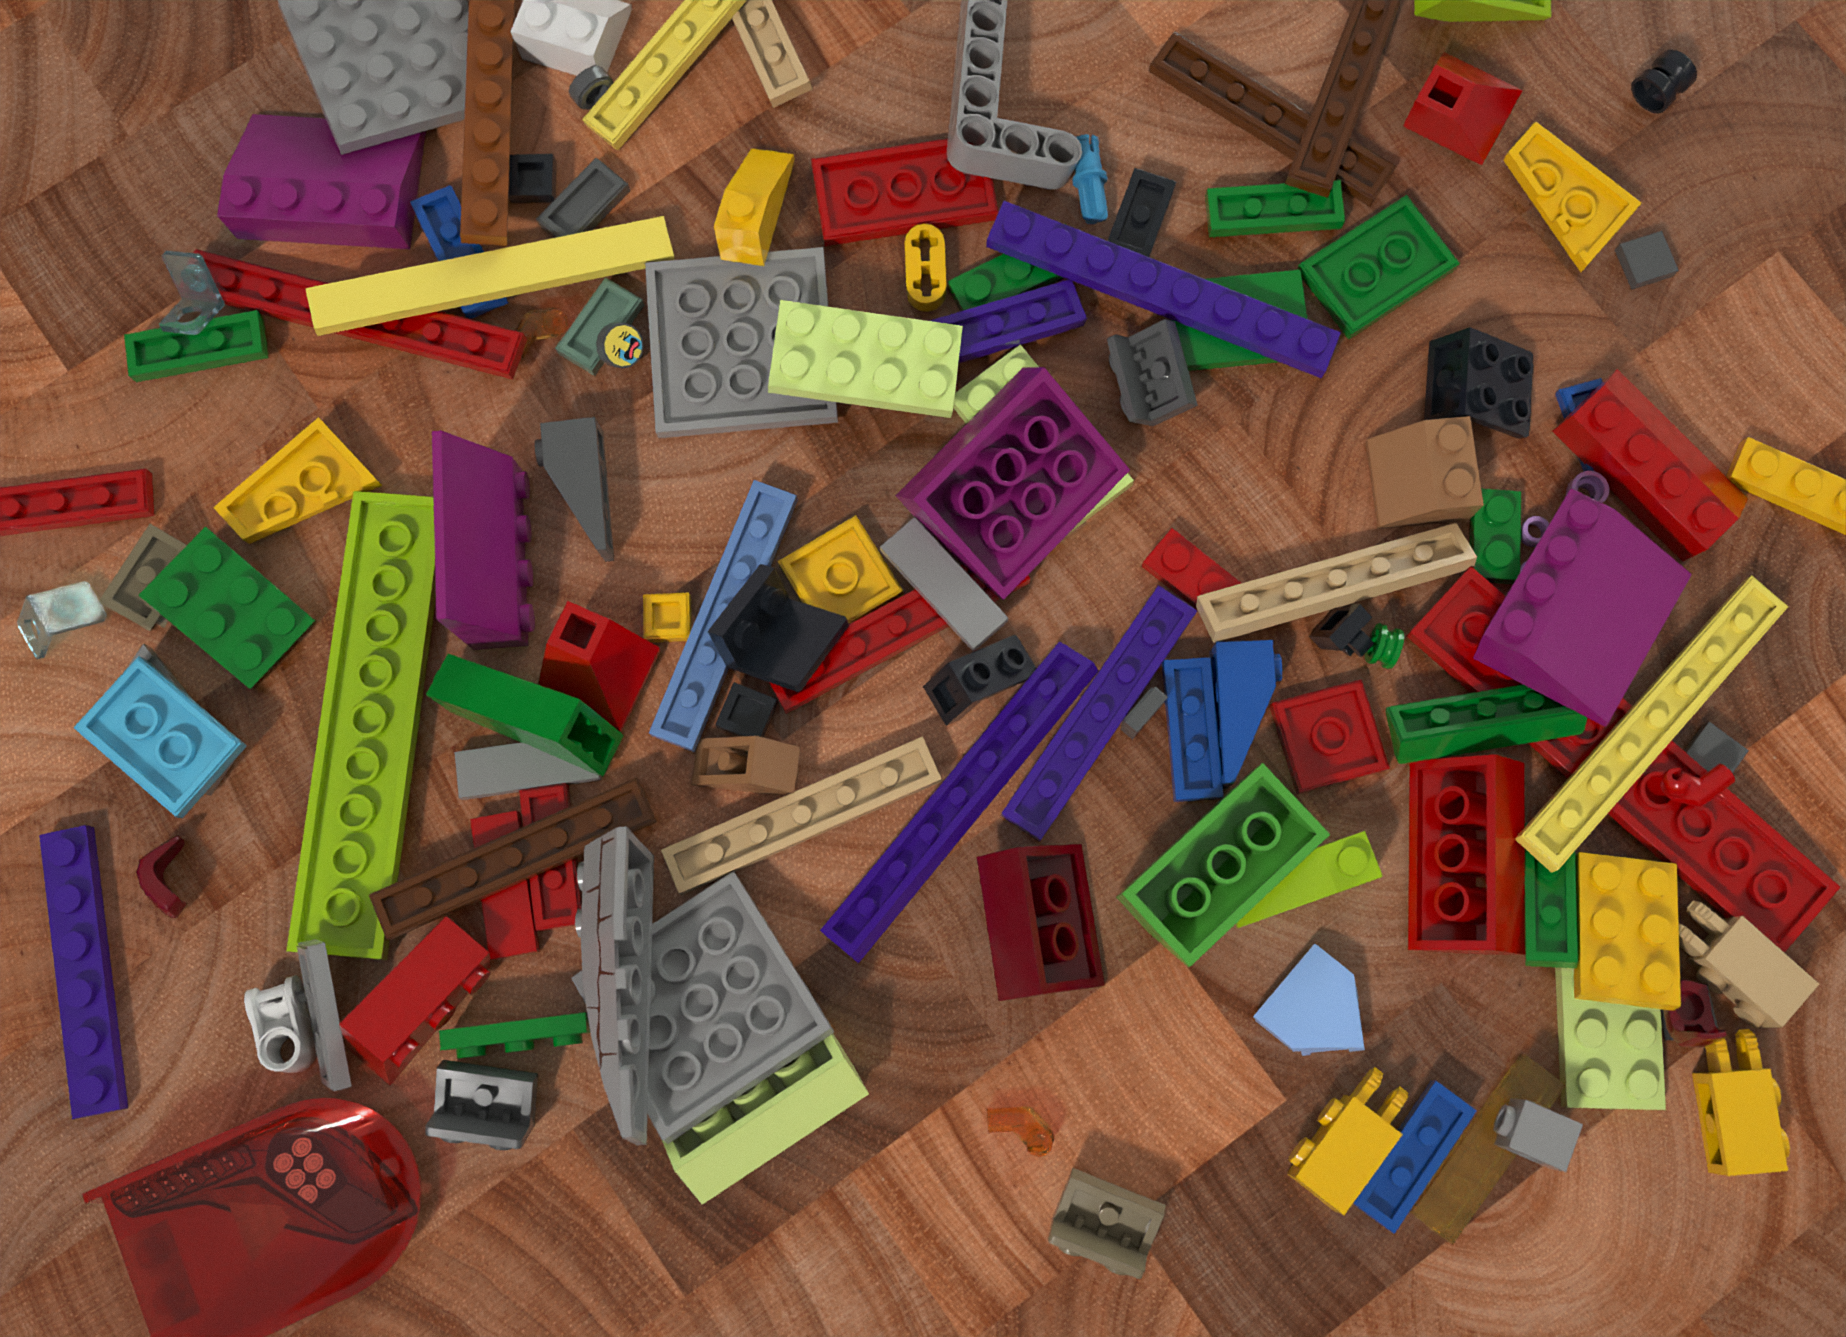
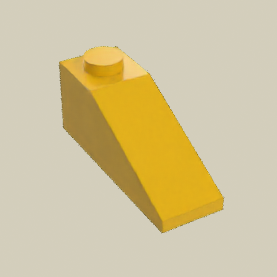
M751 148L724 190L714 223L721 260L759 266L765 265L795 161L794 154Z

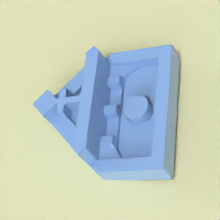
M1314 944L1253 1017L1258 1024L1293 1052L1301 1051L1302 1056L1311 1055L1313 1052L1349 1049V1052L1365 1050L1355 976L1327 952Z

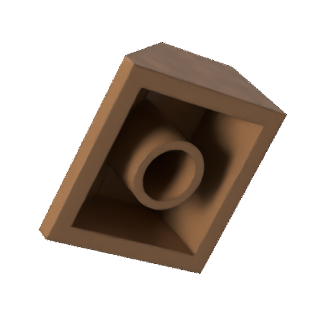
M1470 416L1423 420L1366 440L1378 529L1469 521L1483 507Z

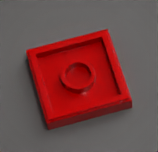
M1362 679L1276 701L1269 705L1296 795L1390 769Z

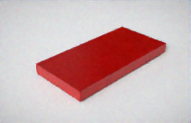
M948 138L811 159L824 246L908 234L910 229L920 224H930L938 229L995 221L998 215V207L993 179L956 170L947 159Z

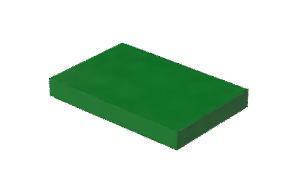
M1405 195L1300 263L1297 270L1301 271L1303 281L1349 340L1454 272L1460 265V262L1411 199Z
M1300 270L1206 278L1208 281L1307 319ZM1175 321L1188 371L1278 362Z

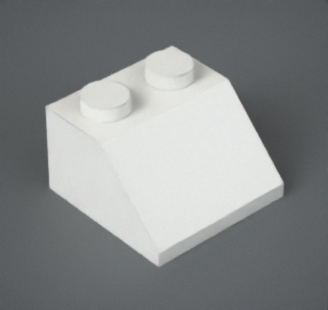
M523 0L511 29V34L523 60L576 76L586 68L598 65L607 72L631 14L632 6L618 0Z

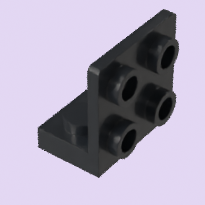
M1472 327L1429 341L1424 420L1470 416L1472 422L1518 439L1528 437L1531 416L1533 353Z
M760 564L707 632L727 668L799 692L804 688L849 627V622L843 615L790 599L776 569Z

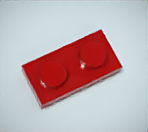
M1173 528L1169 530L1141 565V567L1196 610L1197 596L1241 584L1239 580Z

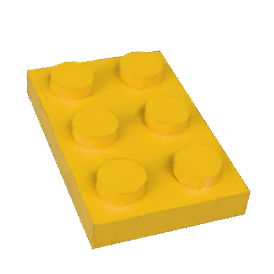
M1579 852L1575 855L1577 968H1574V999L1671 1011L1681 1007L1677 864Z

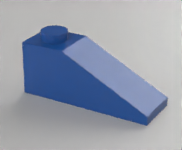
M1273 640L1216 642L1209 652L1223 789H1228L1235 783L1276 688V682H1280L1282 679V659L1280 654H1274Z

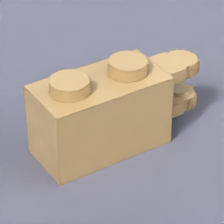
M1693 900L1687 907L1686 912L1709 935L1702 941L1689 928L1678 923L1679 946L1690 955L1686 961L1698 971L1695 974L1697 979L1702 984H1707L1711 991L1718 994L1722 992L1736 1005L1733 1008L1734 1012L1743 1021L1755 1028H1782L1819 986L1816 980L1743 916L1721 919L1706 905Z

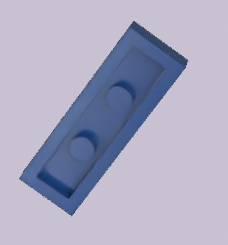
M451 185L410 201L412 209L438 261L484 252L481 244L461 243V204ZM505 297L461 306L465 318L472 319L508 304V301Z
M1211 657L1164 660L1162 662L1164 694L1168 697L1165 701L1174 802L1223 798Z
M1431 1080L1398 1128V1131L1403 1135L1364 1187L1353 1205L1385 1229L1395 1234L1477 1110L1436 1080Z

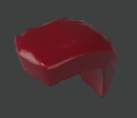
M179 835L170 838L139 859L136 870L140 888L148 899L170 918H177L187 905V903L180 900L171 891L163 878L164 870L185 845L184 840Z
M1680 979L1681 1007L1674 1011L1663 1010L1666 1028L1670 1036L1682 1047H1705L1719 1042L1727 1034L1725 1030L1718 1029L1715 1025L1707 986L1691 980Z

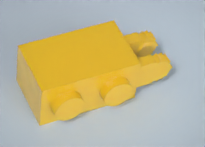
M1742 1029L1735 1034L1739 1069H1731L1725 1038L1715 1044L1705 1046L1709 1072L1692 1073L1708 1173L1736 1176L1788 1171L1786 1158H1788L1790 1153V1145L1785 1131L1780 1126L1778 1107L1781 1104L1780 1088L1776 1080L1772 1078L1771 1069L1762 1068L1760 1050L1758 1049L1755 1033L1750 1031V1029Z
M1376 1067L1366 1073L1350 1096L1343 1095L1340 1101L1334 1097L1328 1102L1317 1119L1322 1124L1311 1140L1304 1137L1294 1148L1288 1159L1293 1165L1286 1174L1333 1211L1342 1215L1346 1214L1403 1135L1390 1125L1409 1097L1408 1092L1399 1086L1389 1093L1377 1113L1365 1105L1382 1082L1384 1073Z

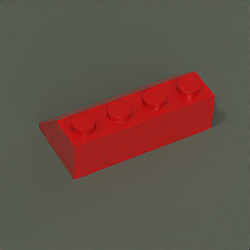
M1618 369L1552 430L1584 464L1587 463L1595 472L1601 474L1607 480L1609 489L1682 562L1708 550L1740 518L1748 501V498Z
M1492 754L1438 758L1410 763L1408 950L1480 955H1525V848L1515 840L1518 834L1525 828L1524 762Z

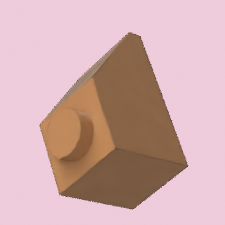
M760 736L700 739L696 750L691 785L760 794H792L795 791V783L798 776L800 747Z

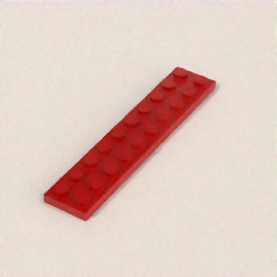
M1470 566L1411 629L1406 637L1470 693L1522 685V683L1473 659L1483 634L1506 596ZM1622 698L1606 727L1587 718L1585 730L1582 734L1528 744L1566 778H1569L1629 711L1632 705ZM1671 740L1608 812V815L1662 862L1677 864V875L1725 918L1745 917L1785 953L1841 887L1729 789H1725L1707 804L1700 807L1675 802L1666 797L1661 790L1660 784L1667 770L1674 767L1683 768L1682 773H1688L1698 778L1708 772Z

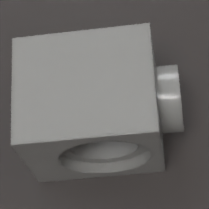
M1510 1098L1509 1104H1504L1496 1116L1494 1132L1498 1134L1494 1145L1549 1169L1566 1172L1583 1124L1528 1100Z

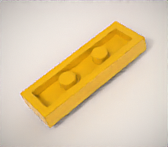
M1750 437L1740 442L1726 475L1737 488L1846 535V479Z

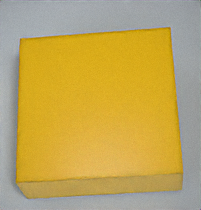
M690 593L643 594V638L651 643L687 641L692 630Z

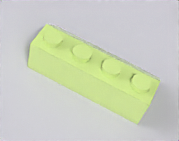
M831 1034L669 1144L665 1142L663 1144L674 1171L703 1205L869 1095L837 1038L834 1034Z

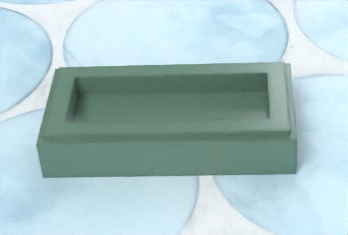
M605 277L556 346L557 353L595 376L604 364L596 348L599 332L609 323L622 322L631 325L644 307L643 300Z

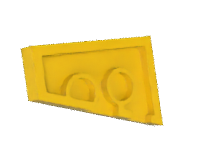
M1535 122L1503 160L1580 272L1588 266L1642 204V202L1538 122Z
M318 417L213 508L242 540L251 544L353 499L354 491L368 492L382 486V484Z

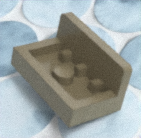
M149 524L98 602L148 631H151L155 623L164 628L168 620L138 595L187 545Z
M1072 1168L1052 1217L1048 1242L1056 1245L1062 1252L1068 1255L1083 1256L1103 1264L1109 1271L1115 1274L1130 1275L1137 1279H1142L1146 1270L1147 1255L1165 1215V1205Z

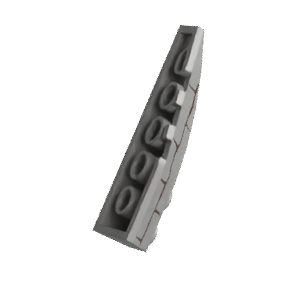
M617 827L584 847V862L579 863L577 870L578 885L580 890L583 891L582 908L576 912L575 926L577 935L581 938L583 989L591 1039L603 1085L622 1138L635 1145H647L654 855L627 827Z

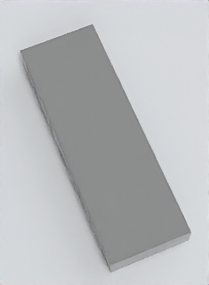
M915 517L880 546V551L973 652L1008 622V617Z
M523 742L454 752L458 796L461 800L517 793L519 790L562 783L572 785L602 780V777Z
M317 939L300 942L297 946V952L322 1084L333 1091L352 1087L342 1032L339 1026L340 1021L325 942Z

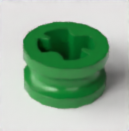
M1378 623L1369 636L1374 644L1365 653V661L1369 664H1375L1377 661H1380L1383 668L1392 669L1397 663L1403 648L1404 631L1398 628L1388 631L1387 625Z

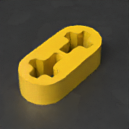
M930 224L916 225L910 229L905 239L906 291L908 301L914 308L919 311L928 312L940 307L946 298L945 241L943 234L937 227ZM920 240H929L931 246L929 250L930 261H921V251L918 248ZM921 274H930L931 287L934 288L931 291V296H922V291L919 289L922 286Z

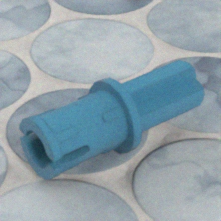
M1084 134L1076 137L1081 144L1082 155L1075 168L1072 182L1079 192L1082 218L1087 224L1094 225L1097 222H1104L1108 217L1104 184L1108 178L1106 171L1102 169L1098 137L1092 135L1090 137V144L1089 134Z

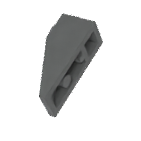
M595 417L540 423L541 439L535 440V455L538 466H544L604 561H614L602 428Z

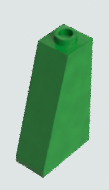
M449 653L435 674L433 682L426 693L428 697L455 715L516 741L528 744L601 777L604 776L624 736L578 698Z

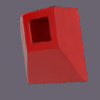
M1443 52L1416 98L1403 127L1482 165L1523 90Z
M567 601L546 643L538 685L580 699L622 733L661 648L611 619Z

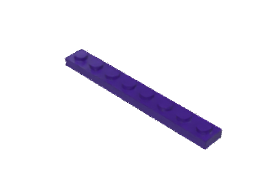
M1003 201L987 238L986 247L1319 378H1322L1325 374L1341 332L1006 201Z
M1059 641L822 927L820 931L856 962L859 963L1098 673L1099 670L1093 661Z

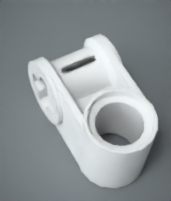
M296 975L288 977L284 984L262 991L258 988L247 990L244 997L245 1009L252 1025L260 1063L266 1069L276 1072L297 1073L309 1068L315 1061L317 1054L305 989L300 978ZM288 1038H291L295 1044V1051L292 1058L284 1062L280 1055V1049L282 1044Z

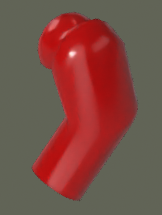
M1719 763L1699 778L1688 773H1682L1683 768H1671L1664 773L1660 786L1662 792L1670 800L1700 807L1707 804L1735 783L1736 780L1730 769Z

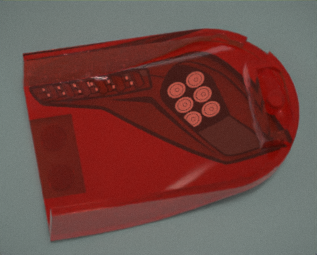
M315 1098L294 1102L82 1193L85 1203L104 1204L151 1337H268L364 1291L392 1269L407 1249L417 1227L422 1203V1182L418 1163L409 1143L388 1119L358 1103L336 1098Z

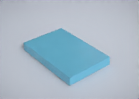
M140 656L135 659L74 726L77 732L175 817L182 819L247 747V745L164 674Z

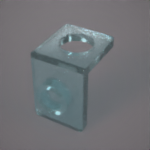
M165 251L161 257L182 299L164 317L159 326L163 332L197 335L222 309L225 303L202 255ZM201 312L192 321L178 322L187 313Z
M83 581L26 596L17 620V626L36 659L45 657L53 635L105 621L107 614L101 603L98 602L99 600L88 582ZM31 620L37 629L38 639L33 632Z

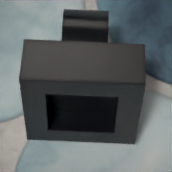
M1348 604L1334 608L1309 637L1320 649L1343 651L1348 656L1355 652L1359 657H1362L1374 644L1371 638L1361 630L1371 620L1372 616L1361 604Z

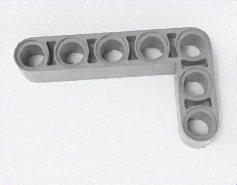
M961 0L947 142L948 161L956 170L963 173L1046 189L1064 187L1082 155V147L1078 139L1071 133L1062 130L997 118L1007 0Z

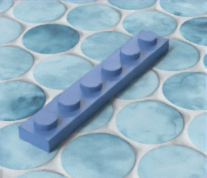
M756 480L753 481L650 728L649 734L652 737L695 753L729 670L707 631L760 564L771 567L797 504V495Z

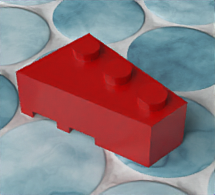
M446 916L340 1022L339 1026L347 1049L390 1086L433 1034L451 1019L456 1011V1007L468 993L470 995L474 994L487 981L490 976L488 969L491 967L490 952Z

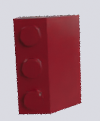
M1082 844L1023 846L978 856L977 864L998 1001L1105 986Z

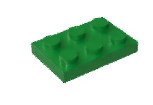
M206 526L138 595L249 689H252L316 622Z

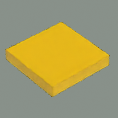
M857 516L850 518L777 561L802 603L843 615L847 618L849 624L904 595L903 589Z

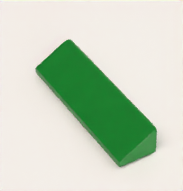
M1524 684L1386 707L1385 711L1394 753L1399 764L1579 735L1584 732L1587 717Z

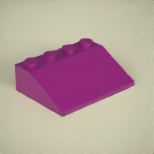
M252 114L223 174L217 217L237 239L410 250L415 218L410 201L417 199L426 131L341 155L326 118Z
M1023 367L895 496L935 539L997 597L1004 600L1110 492L1130 469L1045 367Z
M442 430L432 431L436 619L473 650L529 646L528 632H533L535 629V616L532 604H527L526 588L533 586L532 564L530 559H525V543L531 542L532 539L531 522L529 516L524 515L523 499L530 497L528 473L522 471L512 456Z
M1571 488L1487 627L1473 659L1606 727L1692 574L1617 510Z

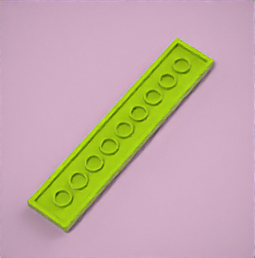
M353 492L286 952L298 953V943L317 939L325 942L327 955L387 960L390 940L386 939L369 894L398 882L436 602L433 497Z

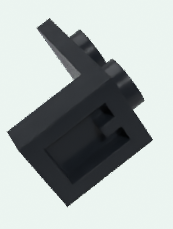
M1012 635L948 662L923 688L947 726L959 721L982 700L1027 681L1037 668L1016 635Z

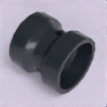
M1669 49L1664 51L1652 63V69L1644 70L1631 83L1633 97L1641 107L1651 113L1659 114L1664 112L1676 100V94L1684 93L1697 80L1695 65L1690 58L1678 50Z

